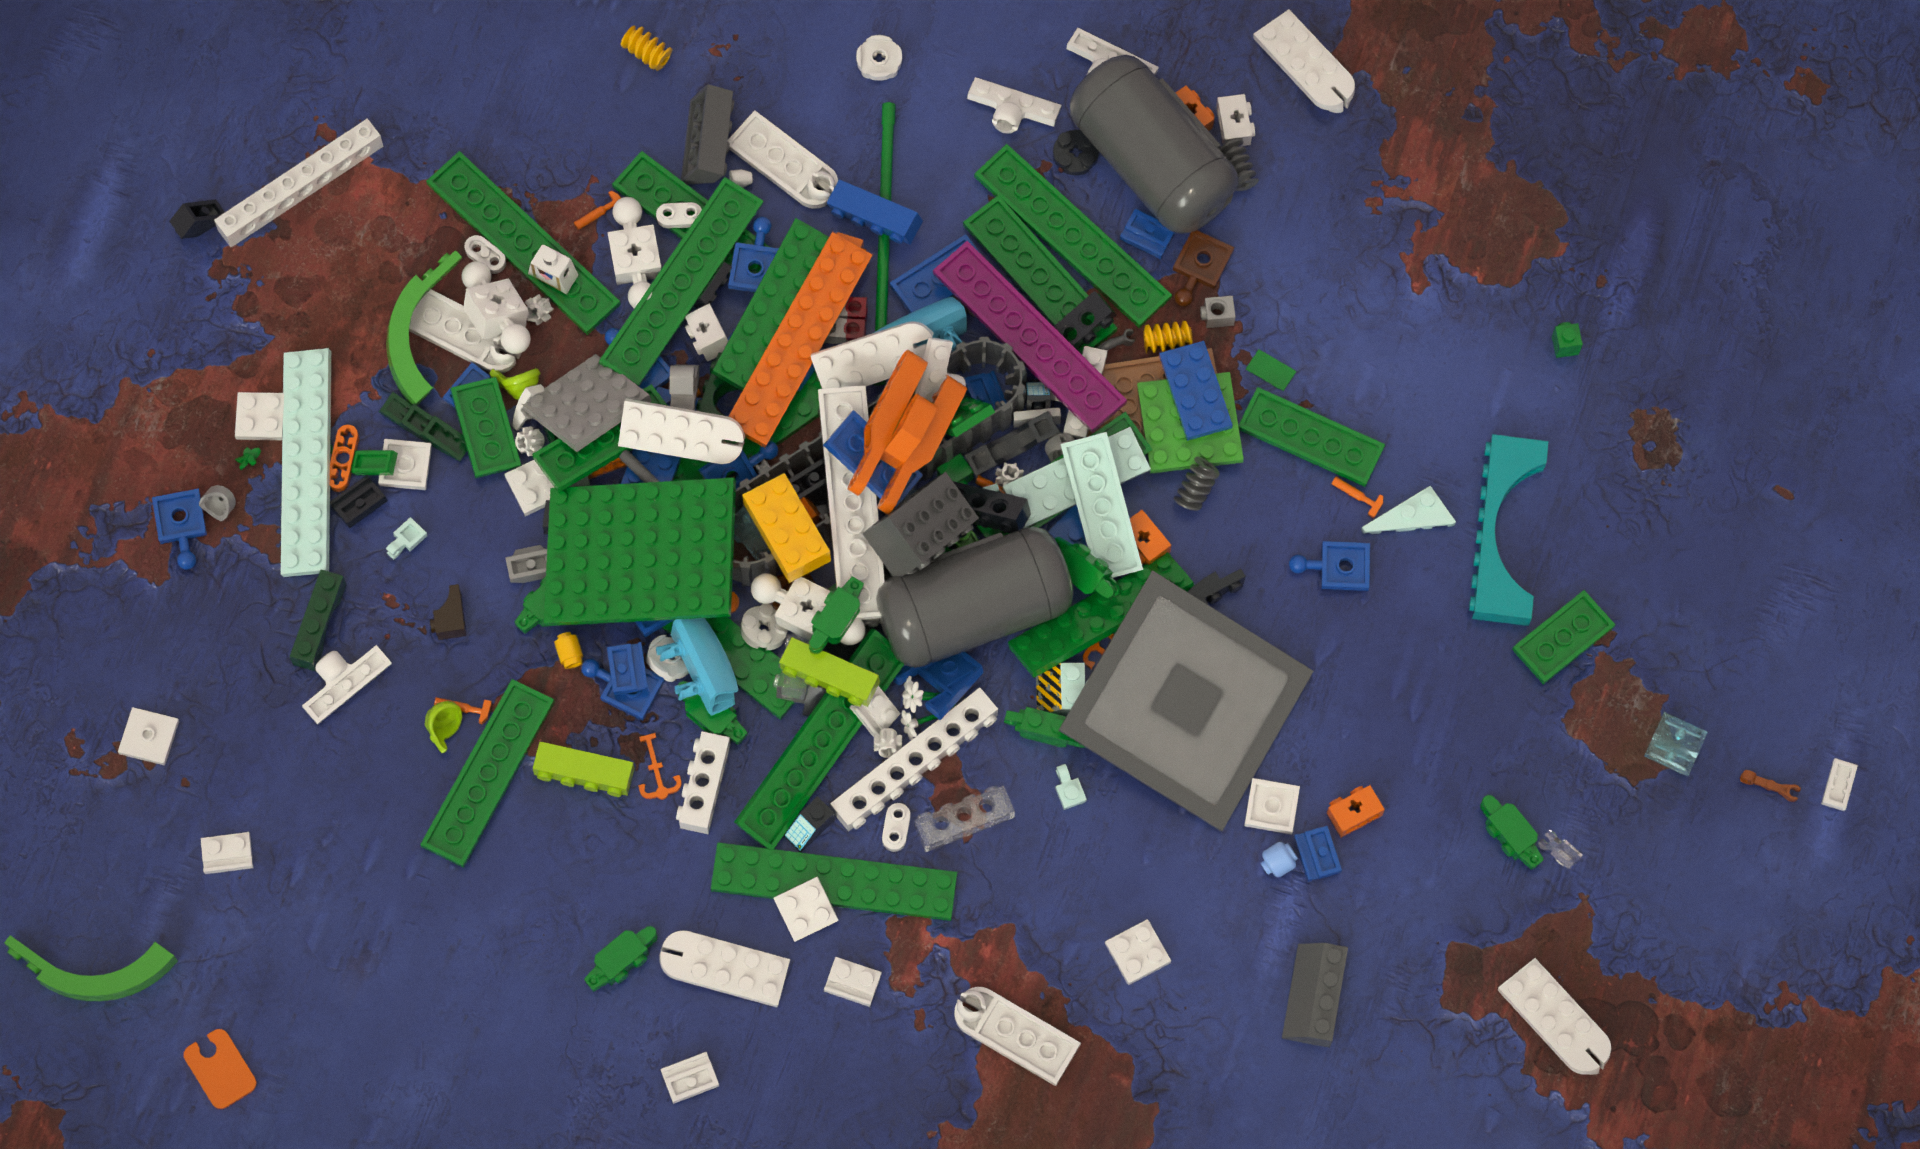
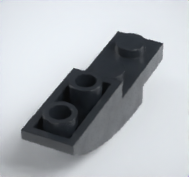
M1239 569L1220 579L1215 571L1194 585L1188 593L1207 605L1208 602L1214 604L1225 593L1229 591L1234 593L1243 587L1242 584H1244L1246 576L1242 569Z

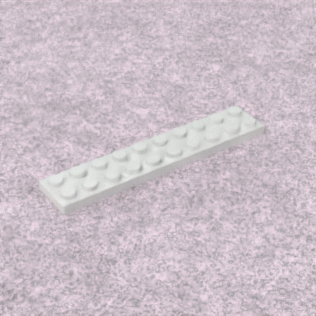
M866 386L818 389L823 444L853 410L868 422ZM823 446L836 588L838 586L842 588L852 576L863 582L864 587L858 598L860 612L856 619L881 618V614L878 610L876 597L878 589L885 582L883 562L862 534L879 521L876 494L867 486L859 496L849 491L847 488L854 474Z

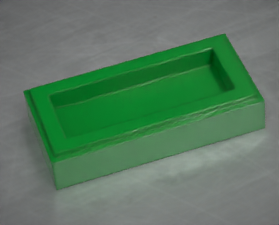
M355 450L350 473L354 475H393L398 453L393 450Z

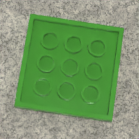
M1230 372L1217 373L1216 377L1233 425L1232 428L1188 441L1167 379L1137 383L1144 438L1152 448V451L1147 454L1148 464L1151 468L1150 474L1190 469L1192 464L1198 466L1199 464L1194 461L1195 457L1206 459L1214 466L1243 463L1244 459Z

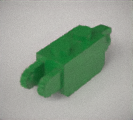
M1061 537L1055 538L1066 561L1072 584L1084 594L1098 592L1108 599L1121 594L1122 588L1111 577L1114 572L1108 568L1109 565L1104 560L1094 557L1090 553L1091 550L1084 544H1071Z
M546 576L541 581V586L535 592L531 591L524 598V609L514 621L517 628L525 634L538 624L541 627H546L544 624Z
M852 576L842 588L838 586L835 592H829L824 601L826 606L822 612L818 610L811 620L813 635L809 641V649L812 654L818 655L828 642L831 644L840 643L860 612L858 598L864 587L863 582Z
M683 680V682L680 681L678 685L685 684L688 682ZM699 695L682 700L685 702L686 716L705 732L730 737V740L737 745L748 735L747 731L737 721V711L733 707L711 716Z
M1026 707L1025 710L1020 709L1019 713L1006 711L1004 723L1015 726V731L1020 732V736L1023 738L1061 748L1067 745L1085 748L1058 731L1066 716Z
M1493 795L1484 796L1480 809H1482L1481 811L1487 817L1485 824L1490 836L1500 841L1502 844L1501 848L1508 857L1512 856L1515 861L1519 858L1531 870L1540 865L1544 859L1535 845L1538 834L1514 804L1506 803L1502 806Z
M647 926L636 935L633 931L625 930L595 955V967L584 978L589 988L595 992L608 983L611 986L615 982L619 984L628 977V972L632 968L642 966L648 959V948L657 941L658 935L655 928Z

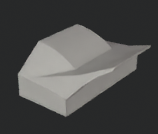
M537 545L515 550L512 556L506 557L510 582L526 583L543 579L546 576L547 549Z

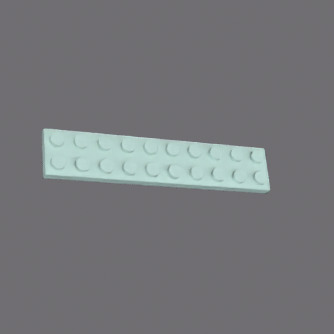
M329 348L284 353L281 575L283 577L319 574L321 569L329 571L331 350Z

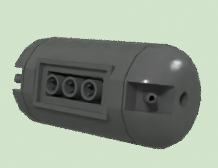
M1130 55L1112 57L1095 67L1077 85L1070 100V116L1074 123L1164 227L1179 234L1190 233L1208 224L1228 206L1238 185V173L1235 167L1220 151L1221 145L1164 79L1161 78L1159 80L1146 64Z
M1028 527L1004 536L1002 533H998L943 553L935 559L932 557L929 565L922 570L916 567L917 571L913 574H905L902 577L891 576L878 589L876 601L881 614L879 621L895 658L902 664L915 668L926 666L1057 618L1064 614L1071 606L1074 591L1066 561L1055 538L1045 529Z

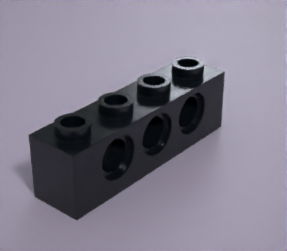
M1093 291L1059 321L1054 328L1067 341L1068 333L1076 330V338L1068 342L1078 350L1082 345L1091 343L1096 338V333L1099 330L1108 328L1114 322L1113 318L1117 314L1099 293ZM1093 314L1094 322L1091 325H1086V317Z
M824 458L788 479L799 499L805 497L810 501H814L827 493Z
M953 481L979 517L973 524L984 528L1000 530L1005 533H1012L1024 528L1031 515L1026 498Z

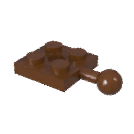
M1198 230L1191 232L1173 266V271L1188 277L1184 288L1179 289L1175 293V302L1182 307L1190 305L1193 301L1192 291L1197 282L1215 289L1235 247ZM1201 254H1206L1209 256L1210 261L1203 264L1197 260V257Z

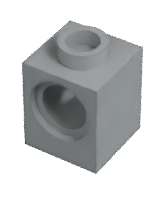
M1233 296L1205 298L1204 306L1200 307L1201 320L1206 322V328L1234 326L1235 310ZM1219 309L1223 314L1215 315L1212 313V310Z

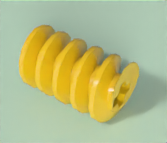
M635 25L630 27L621 41V47L624 49L628 48L629 53L635 54L637 59H642L644 64H649L651 69H656V71L662 69L668 62L673 49L669 47L664 51L666 45L664 42L657 46L659 39L657 37L649 40L651 32L648 31L643 35L644 27L641 26L637 30Z
M1182 321L1181 327H1179L1177 322H1173L1171 329L1168 323L1163 324L1162 330L1159 324H1154L1153 331L1149 324L1144 327L1143 338L1146 354L1148 347H1151L1153 353H1156L1158 346H1160L1162 352H1165L1167 345L1172 350L1175 349L1176 344L1179 347L1185 346V343H1188V345L1193 344L1191 327L1188 326L1186 321Z

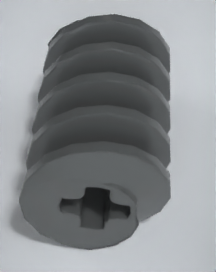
M1240 138L1231 140L1219 148L1238 173L1236 191L1248 190L1259 182L1258 178L1252 179L1255 177L1256 172L1255 170H1250L1253 164L1247 162L1250 157L1248 154H1244L1247 150L1246 147L1241 146L1244 142Z
M1201 457L1194 458V461L1199 464L1198 466L1193 464L1190 466L1194 474L1186 473V477L1190 482L1186 480L1181 482L1186 488H1178L1177 492L1181 497L1174 496L1177 504L1194 511L1202 508V503L1207 499L1206 495L1211 492L1210 487L1214 486L1215 479L1219 477L1218 469Z

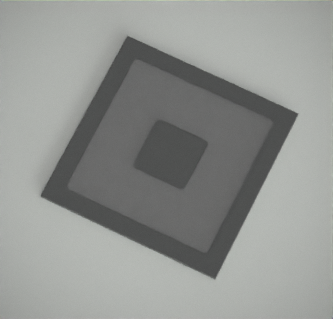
M1152 570L1058 731L1222 832L1311 677L1313 670Z

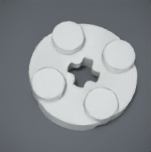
M871 36L857 50V66L865 78L877 81L894 78L902 65L901 48L887 36ZM877 54H882V57L886 59L882 60V62H877L873 58H876Z
M761 604V606L752 607L743 615L740 630L741 636L753 648L758 649L762 647L766 648V650H774L785 641L788 630L777 625L774 616L776 610L772 605ZM761 625H766L769 631L766 629L760 630L759 628Z
M661 635L651 642L646 656V663L664 680L673 682L676 679L685 677L689 672L680 656H675L674 660L666 659L662 662L660 661L661 655L657 656L656 647L674 643L672 637Z

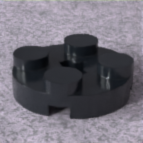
M1081 130L1063 132L1059 134L1058 139L1054 143V162L1066 174L1074 176L1086 174L1098 161L1099 151ZM1078 148L1082 153H1079L1078 157H1074V154L1070 153V151Z

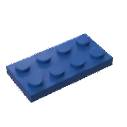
M966 234L890 282L891 289L909 313L945 298L953 297L954 294L933 274V270L966 241L978 251Z
M1201 341L1159 353V358L1187 441L1231 429L1233 425L1205 342Z
M854 410L848 414L823 444L853 474L864 455V427L867 424ZM880 459L866 486L881 499L896 469ZM919 470L912 473L894 509L923 476Z

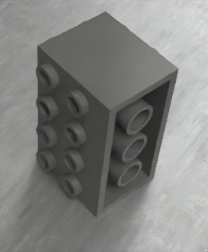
M944 472L915 491L893 509L890 514H886L862 534L892 576L902 577L905 574L915 573L917 571L916 567L922 570L929 565L932 557L935 559L946 551L945 545L948 547L952 546L960 540L959 534L964 536L974 528L972 524L979 517L948 474Z

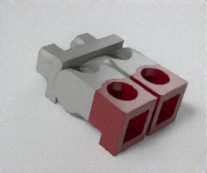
M867 297L848 298L823 344L845 343L866 336Z

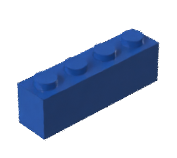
M840 179L826 202L832 210L831 214L837 218L843 219L846 217L851 219L850 221L856 226L863 227L865 225L877 235L882 236V234L890 236L889 238L898 244L905 242L911 245L923 223L918 212Z

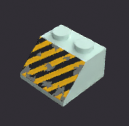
M1060 663L1037 676V709L1067 716L1085 685V663Z

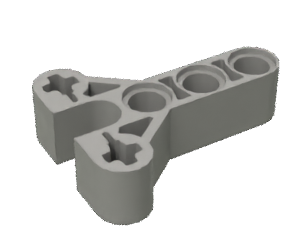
M675 364L670 366V406L695 411V401L699 385V365Z

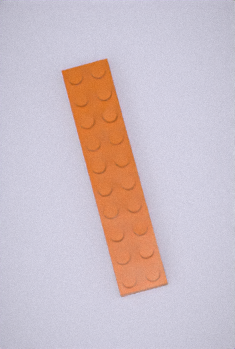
M834 232L828 238L728 416L735 419L741 425L746 438L764 448L813 363L810 355L821 349L872 257L871 253Z

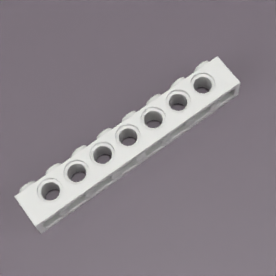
M367 118L214 219L219 233L228 245L233 247L384 147L381 135Z
M978 688L951 709L941 720L938 719L831 802L830 809L848 832L852 828L855 830L860 828L866 822L865 818L870 814H878L883 810L884 804L888 800H895L900 797L906 786L909 784L913 786L922 779L924 772L928 769L930 771L936 769L941 764L940 760L946 755L949 757L954 755L960 749L959 745L964 741H972L979 734L978 731L982 727L988 728L997 720L998 708L984 691ZM972 713L977 715L978 719L970 722L965 717ZM950 728H956L960 733L957 736H950L947 731ZM936 742L941 745V748L933 751L928 748V745ZM913 757L922 759V763L919 765H912L909 761ZM899 771L904 776L900 780H895L891 777V774ZM875 786H882L885 791L878 795L873 793L872 789ZM861 800L866 803V806L863 809H856L853 806L854 802Z

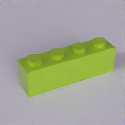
M791 637L779 662L785 675L796 678V676L803 678L806 684L815 688L819 685L825 688L826 692L835 697L844 696L848 698V702L858 707H861V705L869 706L880 683L879 675L825 651H821L818 655L812 654L809 644Z
M539 742L532 769L534 775L543 781L554 779L560 781L565 786L574 787L576 784L584 786V789L597 792L599 789L607 791V794L611 796L621 797V795L628 796L635 768L634 763L630 761Z

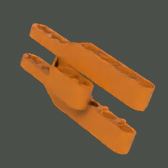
M906 350L899 359L864 427V455L847 488L859 496L868 484L880 459L895 468L896 470L877 506L879 510L887 515L896 506L912 473L933 459L967 391L966 386L946 375L947 378L943 381L939 390L933 394L932 402L918 393L911 399L928 362L910 350Z

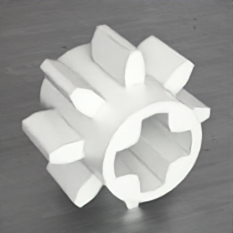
M540 294L525 301L528 308L527 321H532L539 325L543 321L546 322L551 319L548 313L553 310V307H551L548 298H541Z
M532 426L524 427L522 432H517L515 439L517 449L521 454L527 453V456H533L532 454L540 450L545 442L544 436L539 429L533 430Z
M1004 462L1002 469H996L995 475L998 477L995 484L1004 486L1023 476L1024 470H1019L1017 463L1007 464Z
M884 728L879 732V735L874 734V751H879L880 756L889 758L902 748V735H897L894 729Z

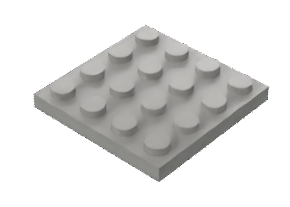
M597 354L544 388L543 393L534 395L529 399V402L522 404L526 413L576 452L622 422L625 399L651 402L650 395L626 376L612 371L611 368L600 365L599 360L601 357Z

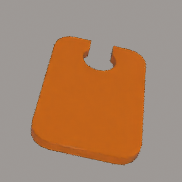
M216 1029L207 1034L210 1042L216 1045L215 1055L210 1058L203 1057L200 1053V1047L194 1042L185 1049L184 1059L212 1105L217 1109H225L254 1091L257 1082L225 1030Z

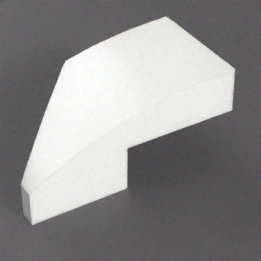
M541 384L526 387L521 394L512 423L516 431L522 428L527 419L533 418L524 411L522 404L529 402V399L534 395L544 392V387Z

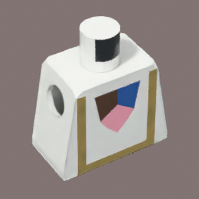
M546 245L540 247L530 263L528 272L529 275L565 294L568 293L578 277L572 260Z

